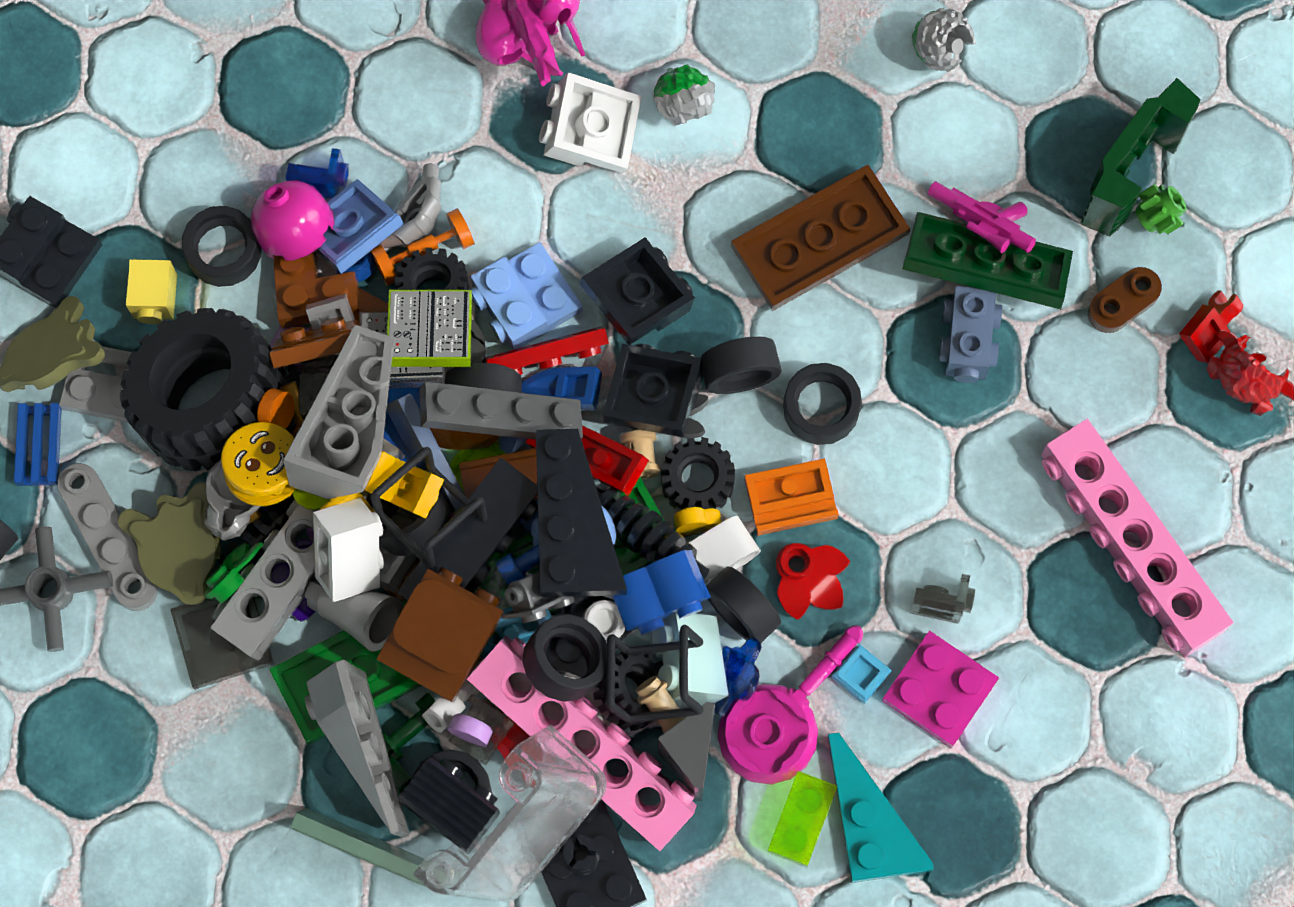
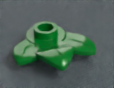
M259 542L250 548L247 543H243L236 547L225 558L222 566L206 581L208 587L205 590L204 596L207 599L214 597L221 604L226 601L245 580L238 572L255 556L264 544Z

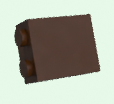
M441 566L438 573L427 569L421 582L414 589L395 622L394 629L376 659L445 699L454 702L505 612L497 608L501 601L500 599L479 587L475 594L460 587L463 578Z

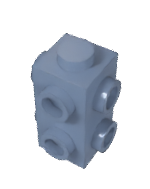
M956 286L952 299H945L942 323L949 324L948 338L941 337L939 348V361L946 362L945 376H954L956 381L962 383H975L979 379L985 380L989 368L997 366L999 343H992L993 328H1000L1002 305L995 304L996 293L978 288Z

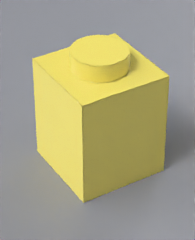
M130 259L126 307L132 317L141 323L159 324L162 322V319L174 320L177 273L170 260Z

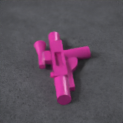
M937 181L933 182L928 190L929 196L953 209V214L969 222L967 229L986 239L999 252L1003 253L1010 244L1017 246L1027 253L1034 247L1036 239L1020 230L1021 226L1014 223V221L1027 215V207L1023 202L1019 201L1011 206L1002 208L991 202H978L956 188L949 189Z

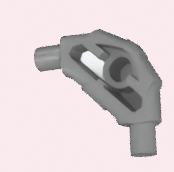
M428 163L423 166L422 180L416 182L408 195L393 209L400 216L404 224L377 246L382 245L383 248L409 245L431 233L441 210V181L438 179L439 167L437 165Z

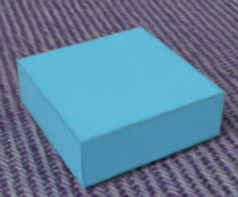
M859 644L833 674L832 678L860 702L865 704L890 675L892 670Z

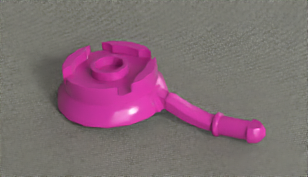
M852 625L844 630L845 633L829 651L824 653L825 657L799 685L798 690L793 687L788 689L782 685L763 683L745 688L728 702L720 716L717 738L723 758L735 773L754 783L772 785L791 780L807 767L816 751L818 727L813 710L809 707L810 702L807 696H810L837 666L840 667L842 665L841 662L857 643L860 644L863 638V630L860 626Z

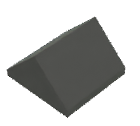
M710 702L702 705L704 708L702 714L687 716L658 738V754L676 778L694 794L695 798L693 800L702 801L715 709V703Z

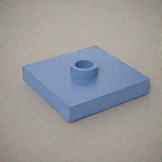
M356 179L327 202L334 214L333 229L328 226V229L323 234L326 241L316 251L342 274L404 223L392 208L360 180Z

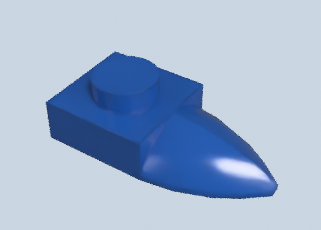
M597 366L547 369L523 381L522 392L580 400L581 411H597L602 372Z

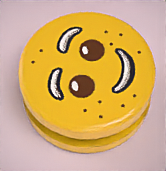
M268 422L251 423L236 430L225 442L221 453L224 478L231 493L239 500L255 506L273 505L289 497L296 488L289 486L283 460L295 439L293 435L285 428Z

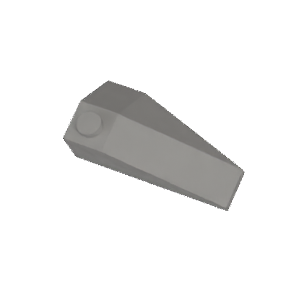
M354 325L283 460L289 486L326 499L364 491L382 453L394 347L393 337Z
M345 660L335 662L307 681L310 694L305 696V703L312 720H317L318 725L390 833L399 837L410 835L402 805L398 800L397 786L366 673Z

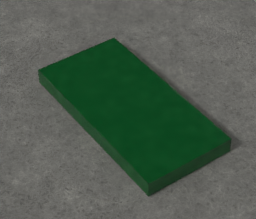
M917 212L902 267L903 270L1061 310L1065 299L1073 251L1035 242L1034 247L1028 253L1013 244H1010L1001 253L986 239L967 229L968 224Z

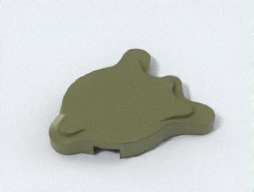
M69 296L65 298L50 316L31 324L14 338L0 366V389L2 391L25 390V385H34L37 390H42L61 381L76 369L95 366L103 361L105 357L104 349L98 342L92 341L95 334L94 325L88 319L79 322L84 311V305L78 297Z
M204 482L195 484L184 498L161 495L156 502L158 513L153 518L133 509L124 510L118 518L119 527L129 534L137 545L139 563L149 581L157 587L175 594L183 603L188 605H197L206 599L204 596L205 590L208 587L206 581L210 577L209 575L214 568L216 559L220 560L221 556L219 537L214 536L210 529L206 527L204 521L207 517V508L209 506L206 497V483Z

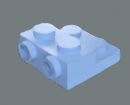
M541 242L510 260L503 257L470 276L473 287L470 289L472 290V300L480 311L485 308L488 310L493 318V321L489 324L496 338L501 344L507 341L513 350L525 346L583 311L581 303Z

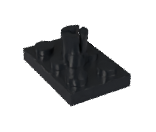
M587 786L517 816L556 907H635L647 901L604 801Z

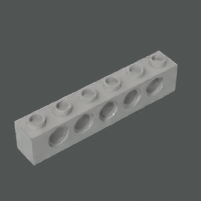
M383 438L382 451L403 460L405 455L401 450ZM366 491L360 492L369 502L371 494ZM296 500L292 502L287 510L286 515L289 516V519L280 531L278 529L273 530L266 538L262 546V550L265 552L256 565L253 563L249 564L241 573V576L245 579L231 599L228 598L218 605L212 615L215 622L210 628L256 660H259L305 597L310 581L315 578L314 542L306 549H299L296 545V537L303 529L310 528L314 530L313 512L318 510L306 509L299 505ZM279 563H288L290 566L288 579L279 584L274 583L271 578L273 568ZM255 597H263L265 601L264 612L257 618H250L247 614L249 601Z

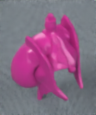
M483 0L485 7L476 24V45L480 55L486 61L503 67L518 62L522 56L533 63L542 87L551 82L550 75L562 76L563 74L559 69L555 59L554 48L547 32L551 36L557 34V20L560 25L566 23L581 57L585 56L579 33L573 21L579 9L580 0Z

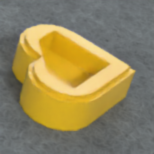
M700 507L682 509L673 516L674 531L679 532L683 537L706 533L722 523L720 511L715 508L702 509Z

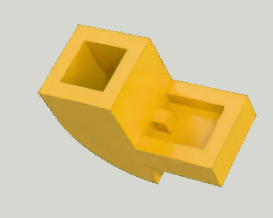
M382 451L381 458L364 491L372 494L379 485L406 462ZM414 466L383 493L380 498L423 518H427L431 507L438 499L439 490L444 479Z

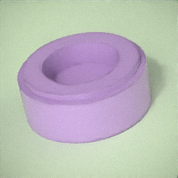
M459 713L453 715L447 728L456 737L483 747L487 746L493 732L487 724Z

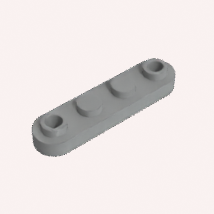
M78 463L68 466L59 476L58 490L101 571H111L113 587L110 588L116 599L123 607L131 611H142L149 608L157 598L158 587L150 582L143 573L138 559L137 545L134 539L119 527L118 518L120 514L96 471L86 464ZM81 477L85 479L84 485L81 488H72V482L76 478ZM132 582H141V588L137 593H128V586Z

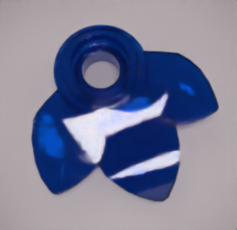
M750 638L741 647L730 648L724 646L722 648L728 696L715 703L714 710L716 715L723 717L736 698L746 701L756 691L760 675L759 669L754 663L762 650L759 640Z

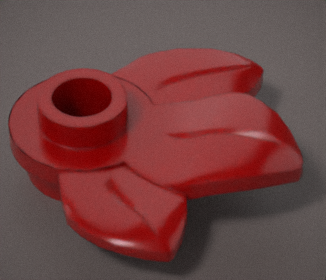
M791 543L783 547L776 558V570L782 578L778 586L777 595L786 613L792 618L799 620L805 614L810 604L823 610L842 608L844 600L843 589L836 575L848 567L850 560L838 548L829 545H822L811 549L802 543ZM798 558L804 563V568L800 571H794L789 567V561Z

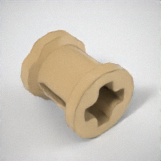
M634 430L620 436V443L644 455L649 460L640 476L641 479L658 476L661 469L660 465L655 462L653 442L657 440L656 432Z

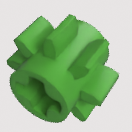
M1153 184L1139 194L1143 202L1139 203V206L1136 207V215L1147 231L1152 233L1157 230L1159 234L1165 232L1168 235L1183 225L1179 217L1186 212L1187 207L1183 197L1174 187L1168 186L1164 188L1163 185L1157 187Z

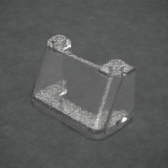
M549 725L516 745L503 761L499 769V780L503 789L516 803L493 832L480 840L469 855L453 843L446 850L442 849L431 853L413 875L436 894L502 902L515 900L530 887L603 798L607 786L604 773L558 730Z

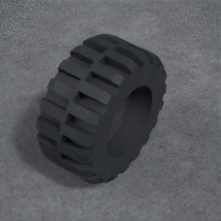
M199 308L197 313L194 314L190 311L176 314L177 319L170 322L164 320L156 325L158 330L152 335L147 333L139 341L141 347L138 351H132L126 363L129 366V370H123L120 383L123 388L120 392V402L125 410L124 416L128 423L165 463L173 467L182 466L184 470L200 471L201 466L207 471L210 470L221 459L222 449L227 439L239 428L258 422L257 409L262 396L270 389L280 390L281 386L287 384V381L284 379L286 375L284 367H273L269 353L272 351V348L251 321L244 316L236 315L230 310L218 309L215 312L213 308ZM230 369L227 381L212 399L195 408L178 410L183 395L196 380L216 370Z

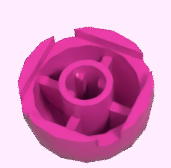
M298 180L283 181L272 185L259 196L251 211L253 234L261 249L272 259H274L273 255L283 256L285 261H292L309 255L326 241L323 234L328 229V226L331 229L334 226V214L327 201L315 187Z

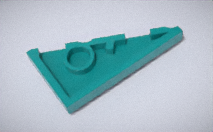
M840 733L828 734L851 883L932 872L934 870L933 862Z

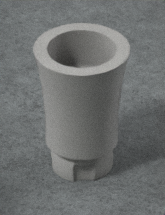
M316 578L310 581L305 593L309 608L318 612L323 619L335 624L353 636L369 651H378L383 648L403 610L400 599L374 590L333 602Z

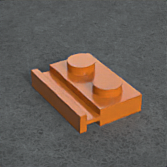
M825 458L744 476L757 536L838 519V509H836Z

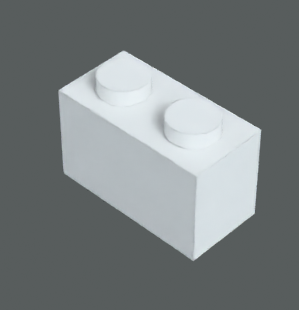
M361 498L313 512L315 578L330 599L336 602L379 588V569H382L384 565L379 549V537L383 535V526L379 515L376 512H371Z

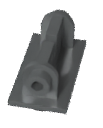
M539 570L537 573L530 574L509 584L505 597L508 603L512 605L513 610L502 615V618L521 617L522 623L532 622L547 616V608H562L574 603L575 599L574 597L541 598Z

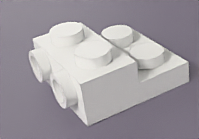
M567 73L558 84L553 83L548 92L546 105L553 108L551 119L545 120L539 135V142L546 144L544 156L577 166L587 162L623 173L628 169L642 96Z

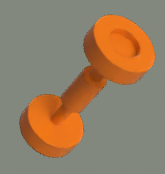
M458 208L446 213L451 229L435 237L430 234L407 245L406 251L391 258L388 257L382 245L376 246L371 250L376 266L387 286L395 283L394 277H396V272L393 265L401 262L406 256L412 258V252L419 250L421 256L426 255L425 248H432L434 251L438 249L437 244L454 236L463 250L475 245L468 225Z

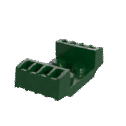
M1178 78L1158 97L1145 100L1103 158L1090 188L1091 200L1080 222L1081 225L1109 237L1113 235L1129 218L1142 190L1140 186L1127 179L1130 173L1129 169L1135 159L1140 160L1152 141L1172 154L1177 151L1201 101Z

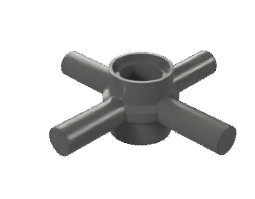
M39 527L35 529L39 568L34 569L28 575L25 585L0 589V606L30 601L33 606L42 610L47 651L57 652L64 650L60 610L66 608L71 603L74 593L113 587V577L111 571L69 577L67 573L56 567L52 527ZM56 580L57 588L54 594L48 598H43L42 590L49 581Z

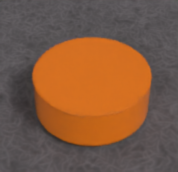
M275 388L268 390L262 396L258 405V422L273 423L286 429L294 414V399L289 392Z

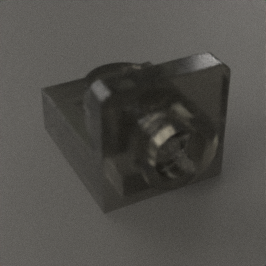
M962 573L957 584L955 596L950 595L949 590L940 586L926 585L924 589L916 588L909 614L959 624L963 612L971 613L974 602L975 588L968 587L970 575Z
M471 694L467 700L471 706L465 715L473 717L491 728L493 732L486 747L478 746L462 740L453 734L448 741L484 765H487L514 722L504 716V712L486 696L481 701Z

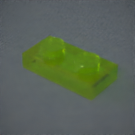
M797 771L767 852L807 868L837 785Z

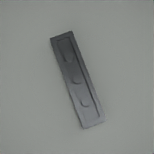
M426 381L419 388L421 427L536 440V430L578 429L581 439L583 438L581 403L577 399Z

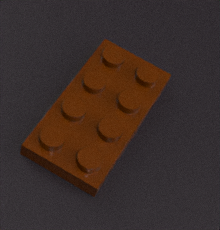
M867 164L733 239L731 247L773 312L909 235L911 228Z

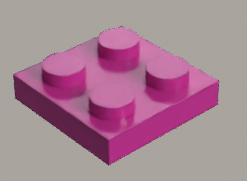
M929 630L883 697L882 702L952 749L999 680V677Z

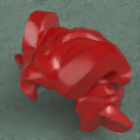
M1227 330L1216 332L1225 348L1222 350L1220 358L1216 356L1210 357L1206 371L1211 379L1221 380L1222 387L1226 390L1227 395L1242 403H1252L1250 412L1258 416L1263 415L1267 411H1272L1273 404L1270 399H1275L1280 394L1294 401V385L1288 380L1290 373L1288 368L1281 375H1275L1261 364L1266 360V355L1258 352L1248 354L1244 350L1247 341L1251 337L1243 335L1238 338L1234 333Z

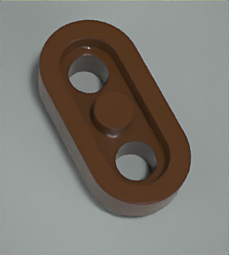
M1136 267L1094 296L1088 308V319L1092 326L1104 333H1114L1144 313L1156 303L1161 294L1162 283L1159 276L1149 268ZM1135 282H1145L1148 286V290H1139L1136 287ZM1104 305H1114L1117 313L1110 314L1106 312Z

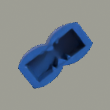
M692 550L677 552L644 568L624 575L627 595H613L626 630L639 629L641 635L664 627L662 619L674 613H677L679 619L703 610L700 602L711 598Z

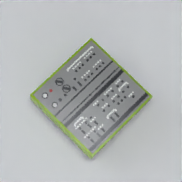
M389 290L387 335L394 338L391 367H471L472 290Z

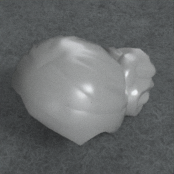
M221 459L209 470L206 482V497L209 506L207 508V517L204 521L206 527L210 529L214 536L226 541L227 539L240 536L250 522V516L261 506L247 504L231 493L225 482Z

